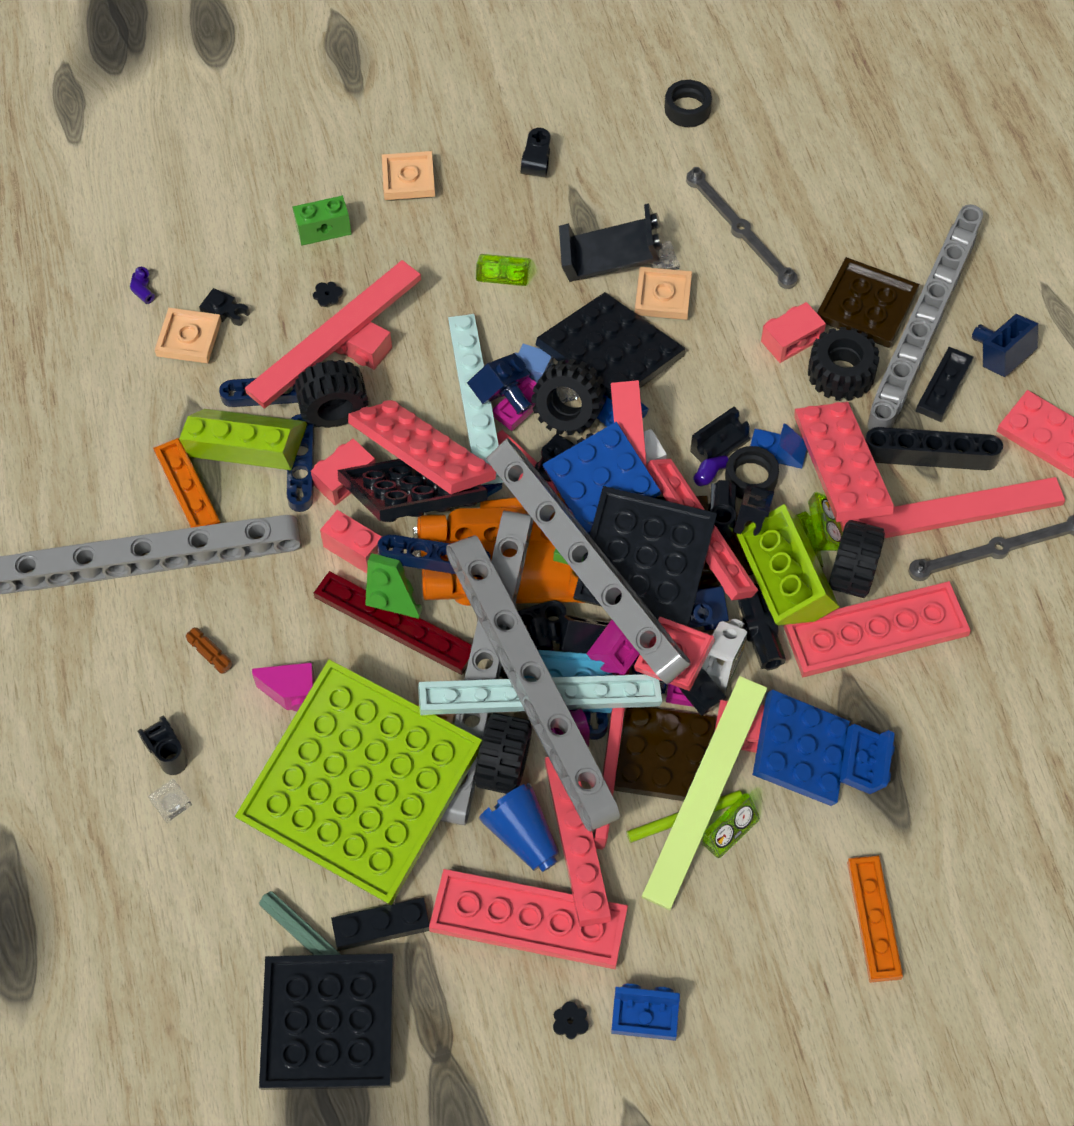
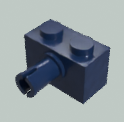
M1015 314L996 331L979 324L972 333V339L983 344V367L1006 377L1038 348V323Z
M515 353L487 363L467 382L482 404L505 396L518 415L532 406V403L528 401L518 387L531 374L526 369L524 361L517 357Z
M714 586L698 589L689 627L704 626L705 631L714 630L719 622L729 621L723 587Z

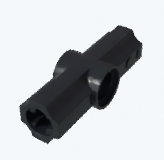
M754 583L758 589L752 598L739 599L737 601L743 615L742 622L745 624V630L748 632L746 638L748 642L753 644L761 669L768 671L777 669L780 665L785 664L786 658L778 638V625L774 622L759 585Z

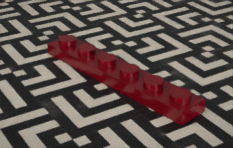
M331 571L326 574L313 592L315 599L450 670L463 675L467 669L472 648L471 644L421 618L418 619L366 606V590Z

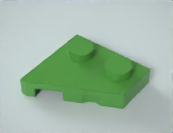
M372 553L368 559L366 606L419 619L423 608L421 604L416 605L412 596L414 589L410 581L405 577V570L400 560Z

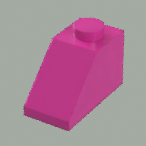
M312 663L252 669L256 687L286 710L297 712L315 683Z

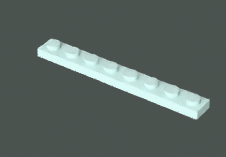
M475 315L448 317L471 453L489 464L486 458L499 446L491 401L482 404L467 384L484 367ZM496 473L495 480L483 483L481 485L503 483V480Z
M645 674L552 677L568 710L580 708L658 707L662 703L659 680ZM525 678L529 682L537 681L535 678ZM509 679L419 682L420 715L525 711Z

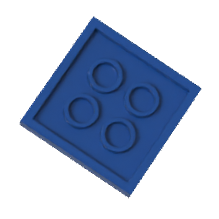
M617 422L542 464L566 506L589 535L603 486L652 498L661 495L660 489Z
M769 691L766 694L752 775L829 806L838 803L841 783L839 781L847 729L850 721L778 691Z

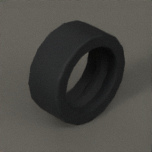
M689 79L675 82L667 89L664 108L665 115L671 122L682 127H696L703 124L709 118L712 107V94L706 85ZM690 97L700 101L702 105L695 109H683L675 105L674 102L681 98Z
M745 446L737 449L730 455L726 464L725 480H729L730 483L736 485L737 498L743 499L746 486L749 483L743 482L736 476V469L746 463L760 465L768 472L766 481L750 485L770 491L775 490L779 477V463L775 456L767 449L758 446Z

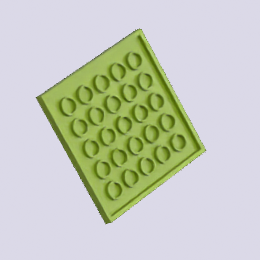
M328 659L235 817L385 903L392 905L476 759L482 739L436 715H420L419 706Z

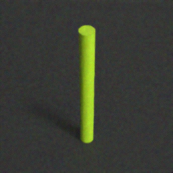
M738 790L721 796L714 812L743 802L744 798L741 791ZM678 813L626 831L629 842L632 843L672 828Z

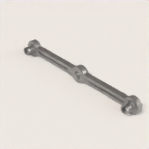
M694 167L689 171L686 177L687 184L690 187L697 188L731 225L732 235L736 238H742L778 277L777 282L779 286L784 289H791L796 286L797 274L792 268H785L750 230V223L745 219H740L705 181L704 172L699 167Z
M1074 515L1070 516L1064 523L1008 539L994 537L987 545L931 561L924 559L914 560L910 564L909 575L916 581H924L930 574L987 557L1003 559L1008 555L1009 551L1068 534L1074 536ZM995 545H1000L1003 549L997 550Z

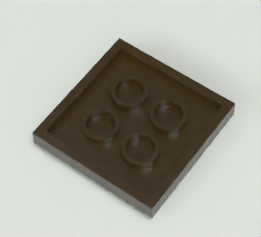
M845 257L817 314L826 325L839 330L840 327H846V330L858 329V333L864 332L868 335L867 339H873L876 344L890 348L918 292L920 284Z
M649 707L626 708L614 791L684 801L713 737L716 717Z

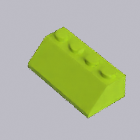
M202 409L187 417L179 440L189 457L292 470L307 423L306 421Z
M785 504L771 511L769 516L765 517L758 535H753V530L756 527L754 522L746 526L741 535L737 534L775 624L787 625L815 622L840 607L799 518Z

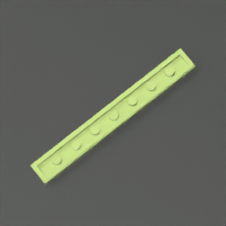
M739 676L642 894L643 899L671 911L763 701L767 687Z

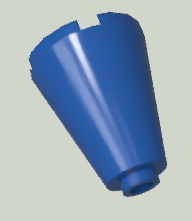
M527 783V785L523 784L497 800L498 803L494 806V811L488 807L479 816L480 821L533 871L539 868L544 872L557 863L555 856L559 854L530 783Z

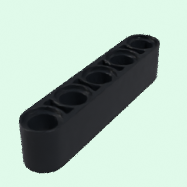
M874 427L867 432L865 438L875 463L987 471L997 466L1003 450L1001 439L989 434Z

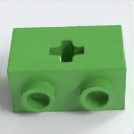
M343 195L292 206L301 246L352 235L349 214Z

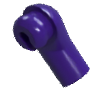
M141 266L137 267L132 275L130 289L145 304H150L155 298V295L147 288L150 273L147 268Z
M719 456L702 461L697 473L693 476L695 484L700 487L709 485L719 470L726 469L728 457Z

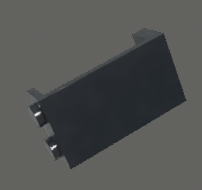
M649 203L644 204L645 219L580 235H574L569 223L560 225L561 266L569 282L659 261V249H663L661 236L657 233V229L661 227L658 214L652 212Z

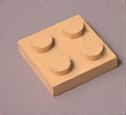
M432 151L382 154L384 200L435 197Z
M640 267L635 313L639 316L687 320L692 271Z
M168 308L155 347L156 356L208 364L221 324L220 314Z

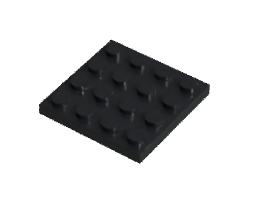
M606 292L538 336L535 344L558 362L565 360L567 364L570 359H576V364H580L583 361L587 363L586 368L589 370L593 367L596 370L595 376H601L603 379L601 386L606 387L605 396L611 400V383L639 380V388H641L681 359L686 350L685 347Z
M400 459L338 470V481L382 522H394L397 518L405 516L420 517L426 512H445L450 510L451 507L461 505L469 507L476 505L477 502L487 501V489L481 484L449 494Z
M603 486L590 537L657 620L659 617H663L689 627L717 513ZM588 552L585 553L583 561L587 558ZM578 578L573 599L601 606L581 579ZM622 593L616 597L615 604L621 600Z
M393 953L265 956L259 1089L392 1088L395 961Z

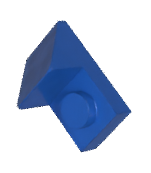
M785 423L783 424L781 434L754 429L750 446L767 449L775 456L779 464L800 469L803 467L807 450L804 440Z

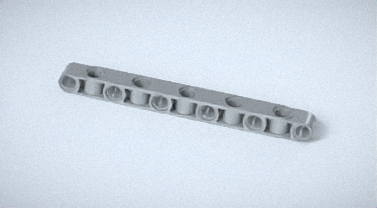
M976 205L963 206L955 223L950 228L877 390L867 426L869 430L874 427L892 428L897 415L902 410L975 244L983 218L982 210Z
M506 438L486 458L487 461L655 674L664 683L669 685L691 665L690 660L522 451L510 439ZM523 473L522 478L518 481L519 476ZM555 512L553 519L550 520V516ZM588 552L587 558L582 562L584 554ZM622 593L621 600L615 604L616 597ZM656 636L655 645L649 648L650 640Z
M504 510L491 563L494 565L515 606L533 519L528 514ZM507 549L518 551L513 557H505L503 555V552ZM478 619L464 680L499 679L502 665ZM498 625L502 630H510L506 625ZM483 659L493 661L492 666L488 669H480L478 663ZM491 713L457 714L454 725L482 739ZM470 716H477L480 718V722L475 727H468L465 725L466 719ZM478 755L466 774L467 781L458 788L440 821L466 826L476 786L475 770Z
M292 515L254 518L0 556V594L48 589L291 552L300 547L298 520ZM263 536L260 539H254L255 537ZM205 544L204 547L197 548L199 545Z
M476 535L448 544L446 546L448 559L585 828L591 832L620 818L618 806L481 541ZM473 575H480V576H482L484 579H482V580L475 579V578L473 577ZM498 625H506L510 630H502ZM524 676H532L537 681L529 682L524 678ZM551 728H559L564 734L556 735L552 732ZM586 781L591 785L592 789H584L578 782Z

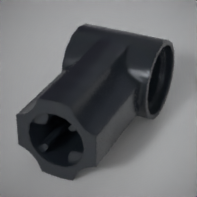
M719 480L711 484L710 512L717 513L715 526L723 538L728 540L734 535L733 530L736 522V485L730 483L729 480Z

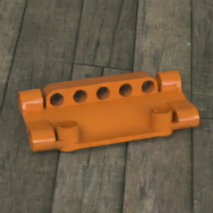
M524 507L460 508L452 511L447 519L446 515H422L417 520L418 539L451 544L476 535L484 549L491 555L492 560L503 511L528 514ZM555 512L550 516V520L553 519ZM534 520L516 603H544L552 600L585 603L573 599L579 577L570 565L553 561L556 548ZM507 549L503 552V555L505 557H513L518 551ZM420 550L421 557L427 555L425 551ZM447 555L441 557L442 560L449 561ZM422 569L424 600L455 599L459 604L471 605L456 574ZM474 577L478 580L484 579L483 577Z

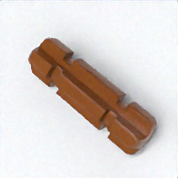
M194 627L187 632V641L193 647H196V650L210 664H213L219 673L224 674L231 669V659L226 654H222V651L207 636H203L204 633L199 628Z

